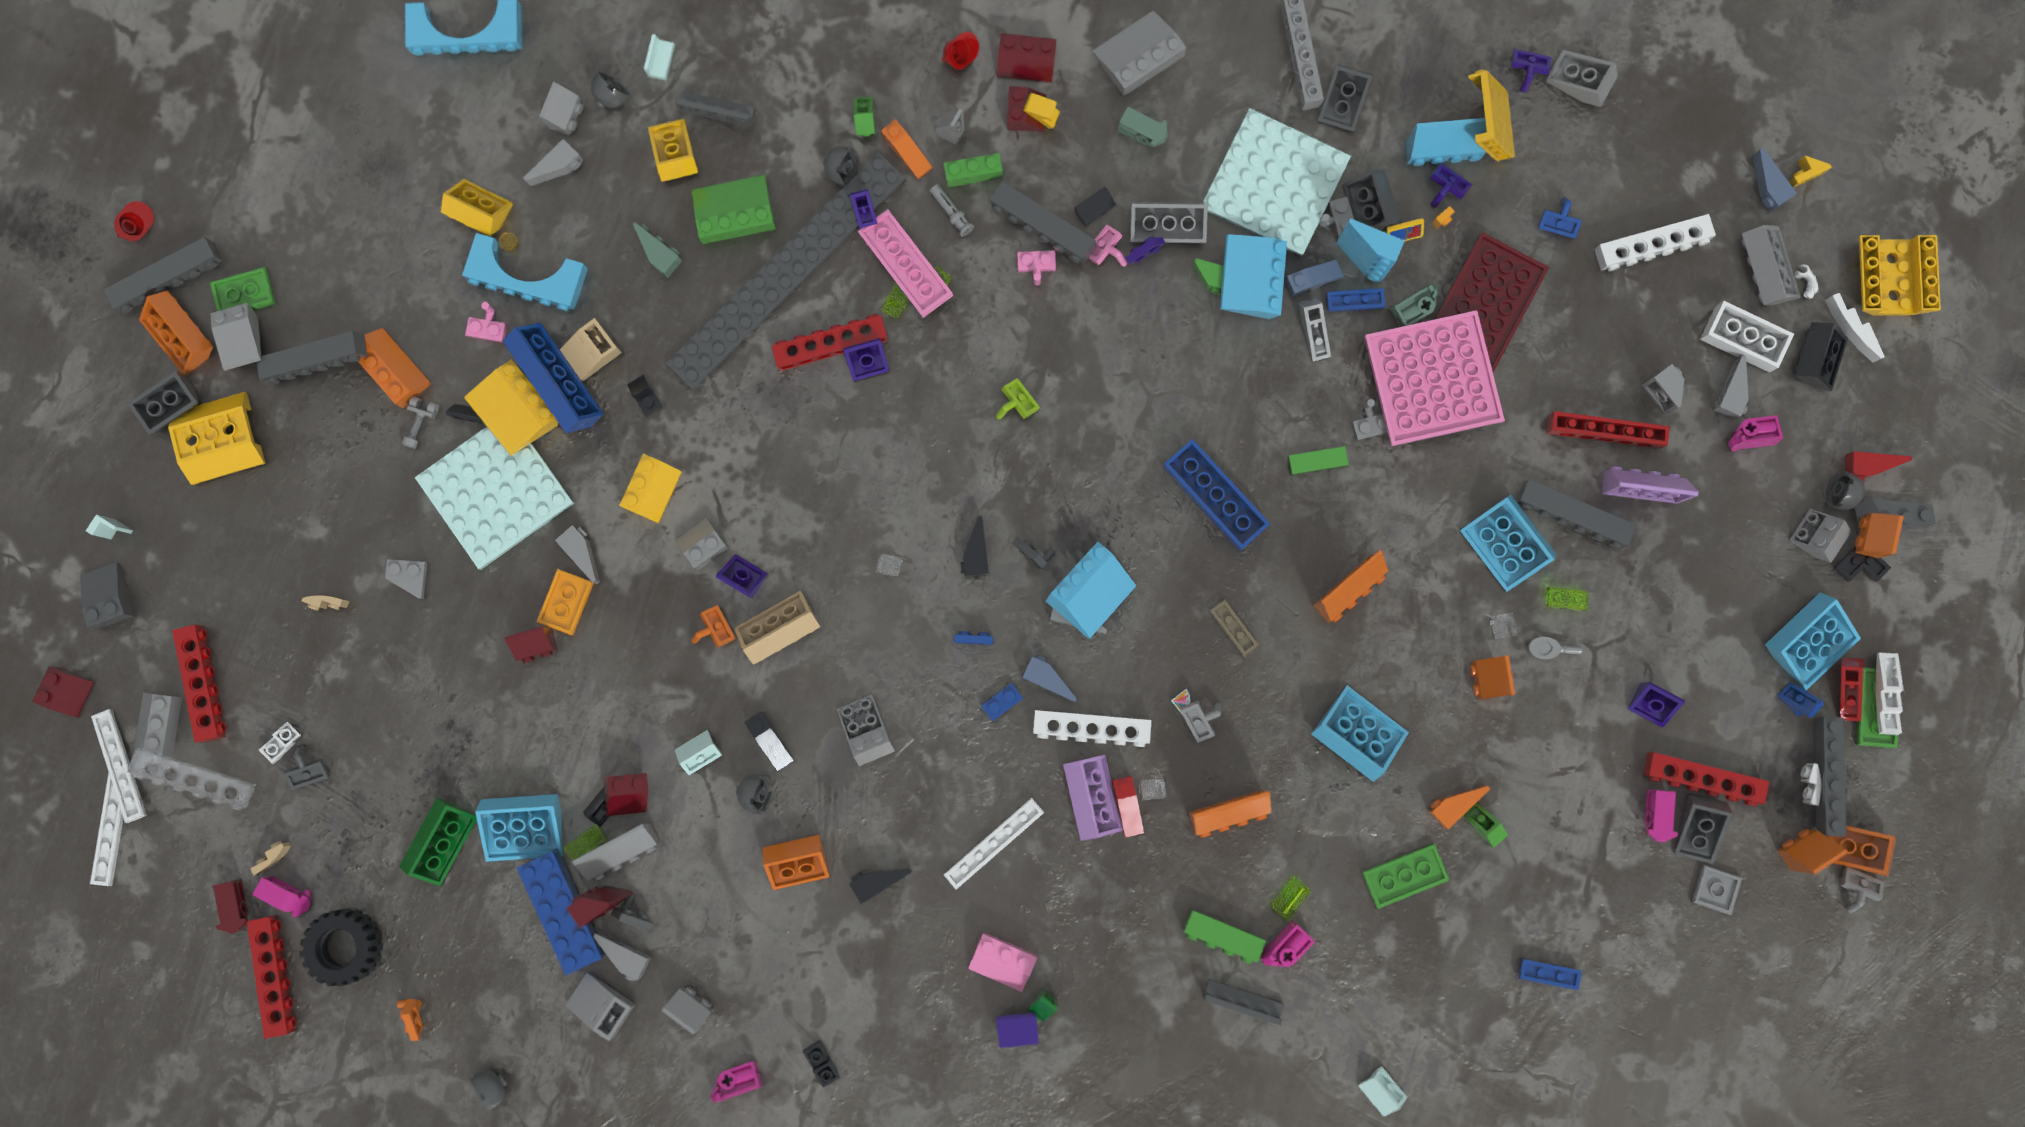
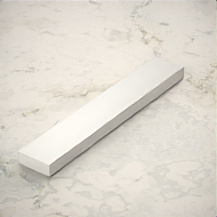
M107 709L91 716L125 823H130L147 816L113 710Z
M109 773L90 884L103 886L113 885L123 824V815Z
M1032 798L1029 799L944 874L946 879L955 889H958L1038 819L1044 811Z

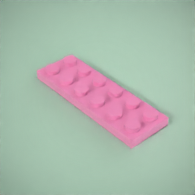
M887 209L876 217L878 224L863 227L858 233L924 318L954 295Z

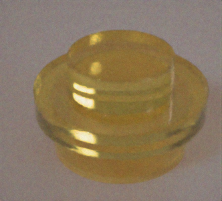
M506 232L500 236L499 245L505 251H512L517 247L518 239L513 233Z

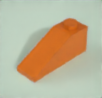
M896 119L881 130L885 142L918 180L933 168Z
M1480 786L1441 799L1437 798L1431 803V809L1428 812L1444 829H1449L1490 788L1488 786Z

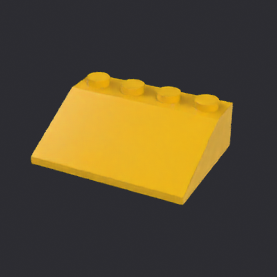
M512 359L495 369L464 397L510 456L558 426V421Z

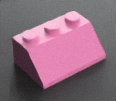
M983 932L968 969L1022 992L1035 965L1037 955Z

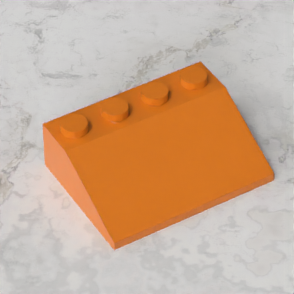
M1379 550L1366 558L1313 605L1327 623L1332 620L1334 623L1343 616L1341 612L1346 608L1348 610L1352 609L1358 603L1356 601L1357 598L1360 596L1364 598L1372 591L1370 587L1373 584L1379 585L1386 579L1385 574L1388 572L1383 552Z
M1260 790L1188 812L1194 834L1196 836L1200 835V838L1212 835L1211 831L1217 829L1219 832L1229 830V826L1237 824L1239 827L1249 824L1248 820L1253 818L1256 821L1267 818L1266 814L1271 813L1269 791Z

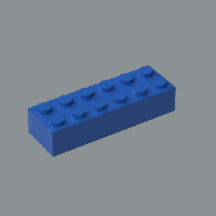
M541 323L515 327L503 340L508 351L517 361L519 367L528 377L565 433L590 428L604 415Z
M1193 439L1164 463L1162 468L1239 552L1270 525L1266 518Z
M555 849L517 867V871L565 976L602 959L606 953L594 939L596 931L592 922L579 928L566 909L572 905L571 900L579 894L559 850Z

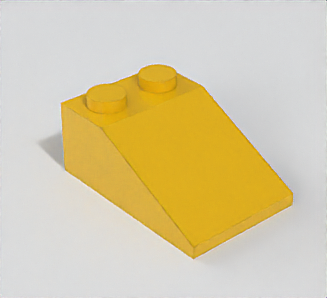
M684 118L648 127L656 167L662 182L698 173Z

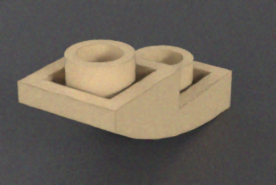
M308 596L302 598V602L308 603V608L317 611L319 608L327 609V606L337 610L340 607L347 608L350 602L330 596Z
M279 841L270 846L271 849L265 852L266 857L256 861L257 865L250 868L253 875L263 874L275 866L290 849V842L282 843Z

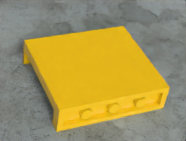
M1475 71L1474 74L1468 75V77L1483 93L1487 129L1486 133L1475 135V141L1496 161L1515 157L1508 91L1488 71Z

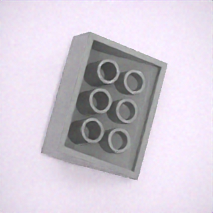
M1151 11L1094 49L1092 53L1124 97L1184 57L1186 46L1176 32L1154 11Z

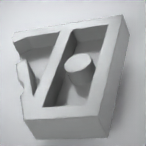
M387 559L385 578L415 597L424 599L427 562Z

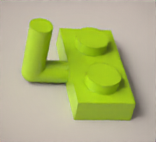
M1018 378L1001 389L1010 401L1000 408L996 413V418L1001 420L1014 407L1023 419H1026L1040 409Z

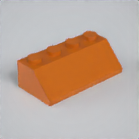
M168 290L147 296L139 321L180 372L188 375L209 358L213 348L211 342L205 338L199 327L193 323L187 312L180 307L177 300L172 297Z
M383 328L364 335L368 356L360 358L358 362L396 405L404 408L409 404L412 396L417 397L432 384Z

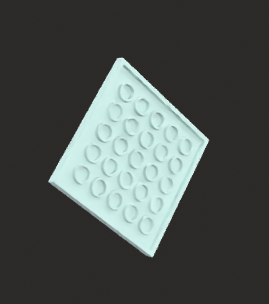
M1249 108L1203 202L1208 204L1209 213L1259 237H1271L1287 241L1286 250L1302 257L1351 156Z
M485 427L415 477L479 570L489 565L574 504L532 443L510 456L488 427Z

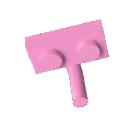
M1106 225L1095 238L1097 247L1088 259L1100 265L1110 253L1122 267L1126 266L1127 260L1121 251L1114 248L1122 238L1121 233Z
M1055 251L1018 252V272H1033L1035 285L1041 284V271H1056Z
M483 302L481 306L486 311L485 320L469 317L465 335L467 337L503 343L508 325L493 321L494 307L487 302Z

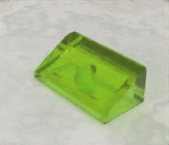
M1293 876L1270 905V908L1286 921H1289L1311 893V890Z

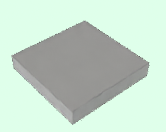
M1702 865L1691 902L1732 915L1742 877Z

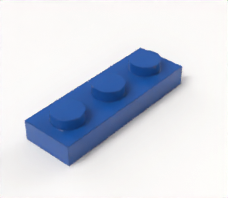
M1384 288L1330 291L1326 293L1327 312L1384 309L1386 307Z
M1521 958L1518 978L1579 990L1582 971Z

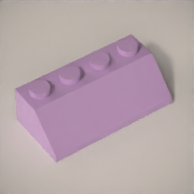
M1106 755L1063 764L1080 840L1099 838L1123 831Z

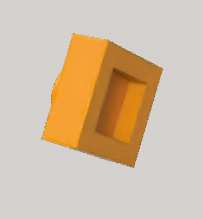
M1449 206L1432 224L1436 229L1441 225L1445 227L1452 221L1451 216L1455 211Z

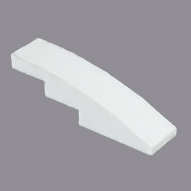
M1840 293L1825 300L1835 321L1861 353L1871 362L1885 357L1870 323L1862 325L1855 308L1847 310Z
M1896 653L1877 654L1876 711L1879 734L1899 735L1902 733L1899 714L1903 712L1900 693L1903 691L1899 656Z

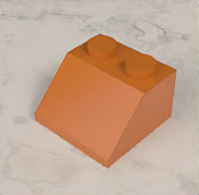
M1878 513L1863 515L1859 521L1860 531L1859 536L1855 540V553L1875 558L1896 554L1904 516Z

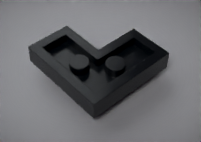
M1854 546L1833 568L1847 582L1851 581L1861 570L1874 582H1877L1891 567L1882 558L1855 553L1856 547Z

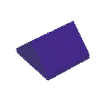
M880 338L843 348L853 381L889 371Z
M735 554L716 574V578L753 599L768 573Z
M1651 682L1640 683L1628 709L1664 727L1685 703V700Z
M1036 1013L996 1017L999 1048L1039 1044Z

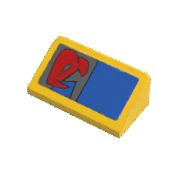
M1420 218L1388 226L1384 232L1404 241L1420 238L1424 233V219Z

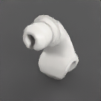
M1802 264L1798 266L1802 273L1795 271L1794 276L1798 279L1804 278L1807 281L1804 297L1811 299L1814 294L1818 293L1819 286L1816 276H1814L1809 266Z

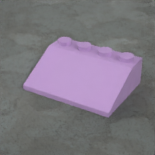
M1616 466L1610 467V469L1603 472L1601 494L1678 504L1699 494L1688 479L1680 478L1679 474L1664 476L1661 475V472L1650 471L1648 474L1641 473L1642 470L1640 469L1624 471L1622 467Z

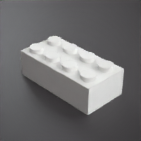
M1723 301L1715 306L1700 340L1738 358L1743 355L1746 357V362L1770 373L1779 368L1794 333Z

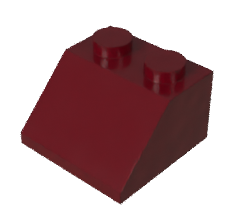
M1009 86L1007 130L1044 132L1045 125L1023 110L1030 93L1047 98V95L1029 87Z
M541 626L505 637V641L515 660L523 661V664L535 661L534 658L541 656V658L553 656L552 652L558 651L553 629Z
M49 666L32 702L49 710L79 717L95 682L62 667Z
M647 773L603 777L606 816L646 812L648 800Z

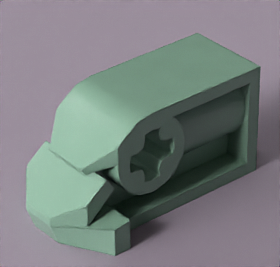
M1127 107L1117 130L1151 147L1159 146L1168 137L1166 120L1163 119L1162 123H1159L1130 107Z
M1430 283L1389 307L1399 327L1412 325L1434 311L1438 293L1437 285Z

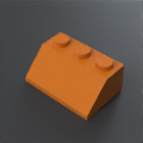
M820 835L762 847L763 866L773 890L830 877Z

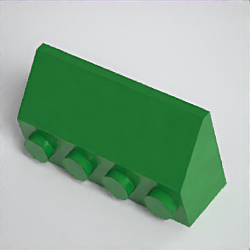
M436 797L399 867L408 876L441 886L477 820L476 815L452 802Z

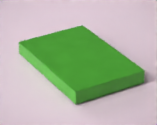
M265 267L210 282L217 311L248 303L253 310L276 304L268 270Z

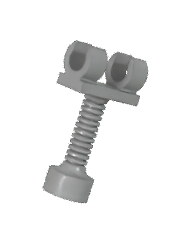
M415 396L411 397L407 409L416 413L417 416L414 419L415 421L407 437L404 436L401 444L416 449L418 445L416 435L423 421L422 419L428 417L435 420V415L439 410V405L433 402L428 404L427 412L420 410L419 407L422 399Z

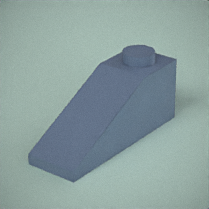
M1764 148L1753 155L1760 197L1765 207L1773 211L1797 193Z
M1333 260L1288 275L1284 283L1292 299L1341 279L1344 275L1337 260Z
M1039 655L1036 658L1032 656L1022 678L1075 703L1076 697L1051 665L1047 663L1048 660Z

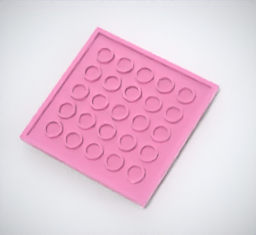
M1477 310L1364 336L1391 447L1505 421Z

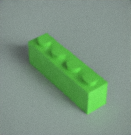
M1193 909L1190 910L1183 928L1187 938L1194 941L1201 939L1205 941L1204 945L1213 949L1218 946L1223 949V953L1232 957L1235 953L1241 956L1240 960L1252 964V961L1258 963L1266 940Z

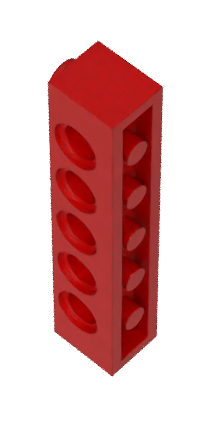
M872 314L861 321L855 319L849 321L847 325L841 326L837 324L831 326L826 331H813L812 335H798L793 338L794 340L787 342L786 340H780L771 347L779 371L843 354V348L878 338H880L881 342L889 340L882 316ZM868 327L871 329V332L868 335L861 334L863 328ZM845 333L853 334L850 340L843 339ZM827 338H834L832 345H826L825 341ZM815 343L816 348L810 351L807 350V345ZM792 348H797V354L794 356H790L789 350Z
M1554 411L1548 415L1546 434L1661 449L1668 445L1670 426Z
M191 625L172 630L194 742L205 743L225 738L226 725L222 721V706L217 696L219 690L214 682L213 676L215 671L210 662L211 651L207 647V632L201 625ZM195 642V649L192 651L191 645ZM198 660V661H199V667L196 669V668H195V663H196V661ZM200 679L203 680V685L201 688L199 687ZM204 698L207 699V704L205 706H203L202 704ZM208 716H209L210 719H211V722H210L209 725H207V723H206V719H207Z
M1655 752L1647 753L1643 775L1649 776L1650 781L1661 783V780L1668 781L1670 786L1680 788V785L1688 786L1687 790L1699 792V790L1707 791L1706 795L1718 797L1720 794L1726 796V800L1738 802V799L1745 801V805L1757 807V804H1765L1770 782ZM1667 765L1670 768L1669 775L1664 773V768ZM1685 770L1689 772L1688 780H1685L1683 777ZM1704 775L1708 777V783L1706 785H1704L1702 781ZM1724 780H1726L1727 782V788L1725 790L1722 788V782ZM1743 785H1745L1747 789L1744 795L1741 792V787Z
M278 915L247 921L264 1039L295 1032L296 1019L292 1013L293 999L289 993L290 980L286 974L287 961L283 954L284 941L280 935L281 922L278 919ZM265 933L269 935L268 942L264 938ZM268 952L272 954L271 961L267 958ZM271 972L275 974L274 981L270 977ZM274 991L278 993V1000L273 997ZM277 1011L281 1013L280 1020L276 1016Z

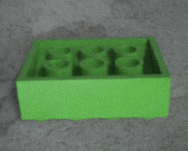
M765 175L692 190L695 221L702 244L776 229Z

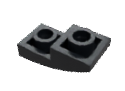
M820 1040L803 1049V1054L813 1068V1073L822 1087L840 1078L835 1065Z

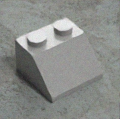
M553 82L539 117L550 130L570 136L571 132L576 128L578 115L583 111V101L575 93Z
M1673 364L1659 371L1642 384L1643 388L1665 415L1682 406L1684 378L1681 370Z
M707 517L676 539L683 554L694 569L698 571L729 549Z
M683 986L675 993L662 1011L690 1033L695 1034L703 1026L714 1009L705 998L701 1000L697 997L695 990L689 986Z

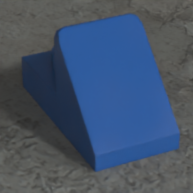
M1791 682L1777 695L1797 716L1804 714L1812 718L1824 705L1822 700Z

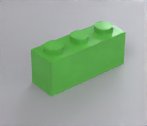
M999 153L944 162L948 187L1003 178Z

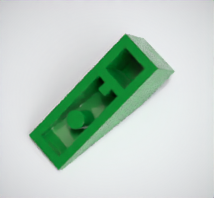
M1041 988L1028 1006V1011L1036 1013L1037 1022L1039 1019L1044 1022L1056 1012L1058 1002Z

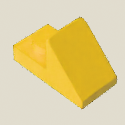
M1033 93L1029 94L1023 110L1048 128H1054L1060 113L1055 108L1056 101Z
M1803 156L1797 161L1801 170L1792 175L1793 178L1788 182L1794 188L1824 174L1832 167L1823 161Z

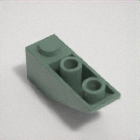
M634 222L633 226L649 262L655 269L669 278L682 262L678 256L680 253L672 246L670 248L664 245L665 241L658 235L653 237L650 234V229L645 225L641 224L639 226Z

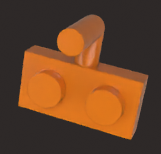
M718 605L699 614L706 628L694 634L691 638L693 644L698 643L701 638L709 634L717 648L735 640V636Z
M419 999L398 1000L397 1007L401 1008L400 1016L404 1020L406 1033L409 1034L411 1041H419L423 1028L419 1014L422 1001Z

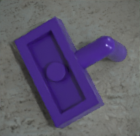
M1514 49L1511 67L1526 70V76L1520 88V91L1525 93L1531 84L1534 72L1548 75L1551 57Z
M1441 163L1430 178L1442 186L1431 202V206L1437 208L1448 191L1461 200L1472 184Z
M1151 236L1144 240L1145 244L1133 248L1130 251L1131 254L1125 257L1128 264L1139 263L1151 253L1159 252L1160 247L1165 244L1163 237L1155 238Z

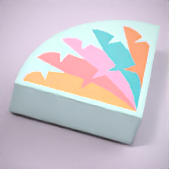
M1187 689L1171 700L1180 713L1181 707L1190 704V695Z

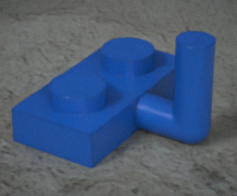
M1563 197L1561 199L1563 206L1560 213L1544 209L1538 228L1576 239L1582 220L1568 216L1571 201L1567 197Z

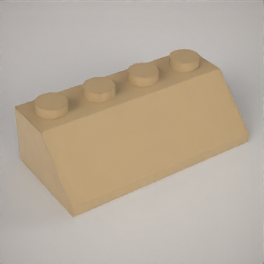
M800 590L736 626L734 629L744 653L754 665L791 643L798 641L805 635L814 632L820 628V625Z

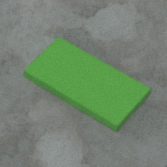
M1864 668L1862 721H1857L1856 745L1898 748V735L1879 734L1876 711V669Z
M1435 843L1362 871L1376 909L1450 880Z

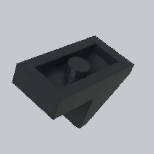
M644 375L627 384L632 397L637 401L646 417L662 408L661 403Z

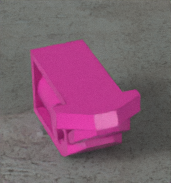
M1778 416L1744 420L1732 433L1733 437L1728 442V446L1733 452H1736L1740 449L1777 445L1783 439Z
M1647 789L1645 810L1646 833L1656 842L1665 843L1678 836V832H1673L1676 792Z
M267 876L261 878L252 895L285 912L292 911L293 914L291 916L298 917L310 908L312 891L306 889L302 892L274 876Z
M1291 921L1266 948H1263L1260 955L1261 961L1269 966H1292L1315 941L1294 921Z
M752 1061L723 1071L716 1080L715 1088L710 1098L714 1103L722 1102L764 1087L757 1062ZM729 1077L733 1078V1081H731L730 1084H726V1081L729 1079Z

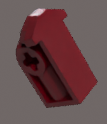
M242 879L213 885L220 924L216 925V929L230 934L239 932L248 921V907Z

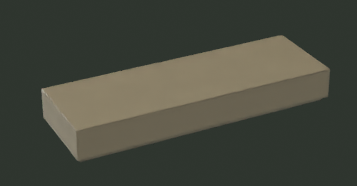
M1225 599L1209 610L1243 657L1259 646Z

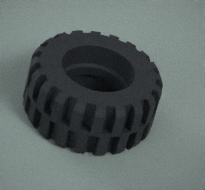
M351 909L324 913L318 919L313 920L310 923L311 928L305 929L303 933L306 936L305 939H301L300 946H303V951H300V957H304L305 960L302 965L304 968L308 967L310 977L316 976L317 982L320 984L326 982V985L331 987L336 985L338 987L345 986L367 977L369 972L376 968L377 964L375 962L380 961L382 956L379 954V950L383 949V943L379 941V938H382L381 932L377 933L376 928L379 926L376 922L371 923V917L367 914L362 915V911H352ZM337 929H344L349 932L356 944L354 959L346 966L334 962L328 952V940Z

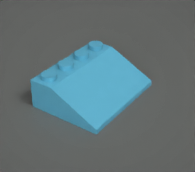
M1485 118L1417 123L1405 142L1407 164L1421 166L1429 162L1441 164L1443 161L1458 163L1469 159V161L1480 160L1486 151L1476 143L1475 135L1487 132Z
M1350 218L1336 244L1364 275L1368 276L1369 280L1381 282L1397 261L1404 240Z
M1226 235L1220 302L1221 310L1265 319H1272L1281 315L1287 241L1271 237Z
M1511 494L1460 530L1506 592L1542 569L1558 556Z
M1097 542L1051 592L1046 602L1090 639L1131 593L1136 584L1115 556L1101 543Z
M1819 593L1775 634L1765 646L1772 657L1801 688L1807 690L1861 638L1838 600Z
M1348 685L1339 694L1311 733V735L1373 782L1385 773L1409 734L1407 730Z
M558 794L480 800L475 812L486 862L538 858L555 849L559 850L561 856L564 855L562 814Z

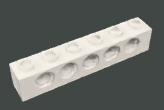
M1707 214L1606 242L1597 246L1594 251L1601 271L1605 269L1613 271L1620 268V265L1623 264L1631 266L1638 263V260L1641 259L1649 261L1656 258V255L1659 254L1667 256L1674 253V250L1677 249L1685 251L1692 248V245L1695 244L1699 246L1710 243V239L1716 236L1710 215ZM1689 231L1694 233V237L1689 235ZM1670 236L1676 238V243L1671 240ZM1652 241L1658 243V248L1652 244ZM1634 246L1640 248V253L1635 251ZM1616 251L1622 253V258L1616 255Z
M1035 710L1033 734H1037V738L1048 739L1049 735H1054L1056 740H1068V737H1076L1075 741L1087 742V738L1095 739V743L1106 744V740L1114 741V745H1126V742H1134L1133 746L1145 747V743L1150 744L1151 720ZM1056 720L1059 723L1058 730L1050 731L1048 729V722ZM1069 722L1077 723L1078 730L1075 733H1070L1067 730ZM1090 723L1097 726V732L1094 735L1089 734L1086 730L1087 725ZM1108 725L1116 727L1117 732L1114 736L1107 735L1106 727ZM1127 727H1133L1136 730L1133 738L1126 736L1125 730Z

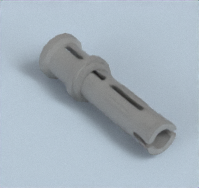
M939 184L930 189V193L950 217V223L954 224L960 231V236L963 237L969 234L974 229V225L970 224L965 218V213L957 209Z

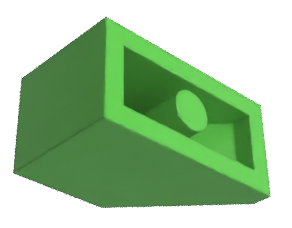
M873 97L854 98L856 135L870 136L875 134Z
M1196 258L1193 267L1205 288L1210 290L1212 294L1221 295L1223 266Z
M1478 802L1463 815L1476 832L1493 848L1508 836L1502 823Z

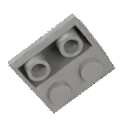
M1809 509L1790 538V542L1811 556L1832 563L1852 531L1845 520Z

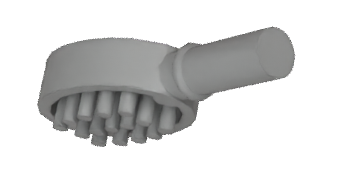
M1538 637L1528 643L1527 651L1536 659L1547 660L1557 657L1559 653L1582 654V647L1560 645L1553 638Z

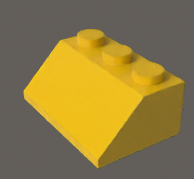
M463 179L443 193L441 213L484 235L492 236L503 225L513 206V202Z
M643 454L619 506L659 524L682 471Z

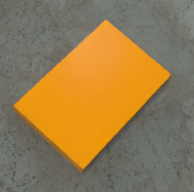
M557 569L536 622L573 636L594 583Z

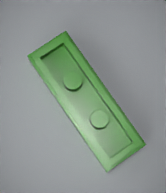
M1345 446L1288 456L1291 475L1349 465Z

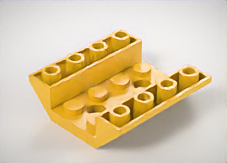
M1880 235L1859 236L1863 312L1870 315H1916L1941 310L1937 235H1917L1912 239H1880ZM1888 254L1894 257V263L1888 262ZM1890 291L1896 294L1895 301L1889 298Z
M246 391L194 406L169 423L168 429L177 464L191 485L265 464L261 445L254 443L246 411L252 409ZM229 425H233L234 431L232 434L227 435L226 428ZM192 436H196L197 442L191 446L189 439Z

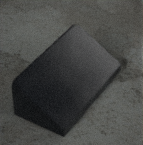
M1103 187L1077 205L1075 213L1086 226L1114 207L1116 203L1108 189Z
M454 404L446 411V414L451 418L484 424L470 406Z
M604 787L583 811L585 817L599 827L609 817L606 816Z

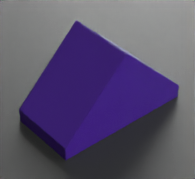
M869 190L850 193L859 229L878 224Z

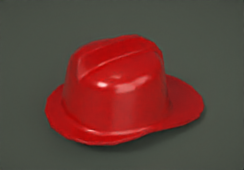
M972 32L961 33L952 41L946 43L941 60L946 61L948 65L953 66L955 69H963L974 61L979 53L977 37Z
M134 201L127 204L114 220V229L117 237L128 241H138L154 222L153 212L143 202Z

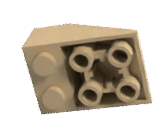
M595 318L581 327L560 349L581 382L622 353Z

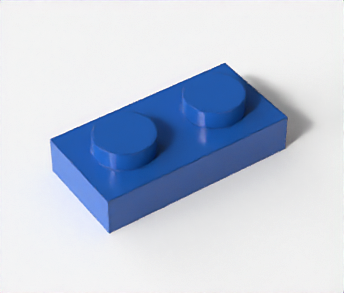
M959 631V635L954 634V643L993 645V636H989L988 632H978V635H970L968 631Z
M1011 683L981 707L993 722L1021 701L1023 697Z

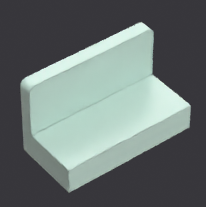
M652 34L644 70L648 77L667 80L675 45L672 42L659 40L656 34Z
M96 515L86 529V532L91 535L112 539L116 531L129 534L133 532L132 529L116 519Z
M708 730L675 749L679 764L688 775L722 756Z
M1382 1066L1377 1068L1369 1079L1359 1084V1088L1383 1116L1399 1110L1407 1099V1096Z

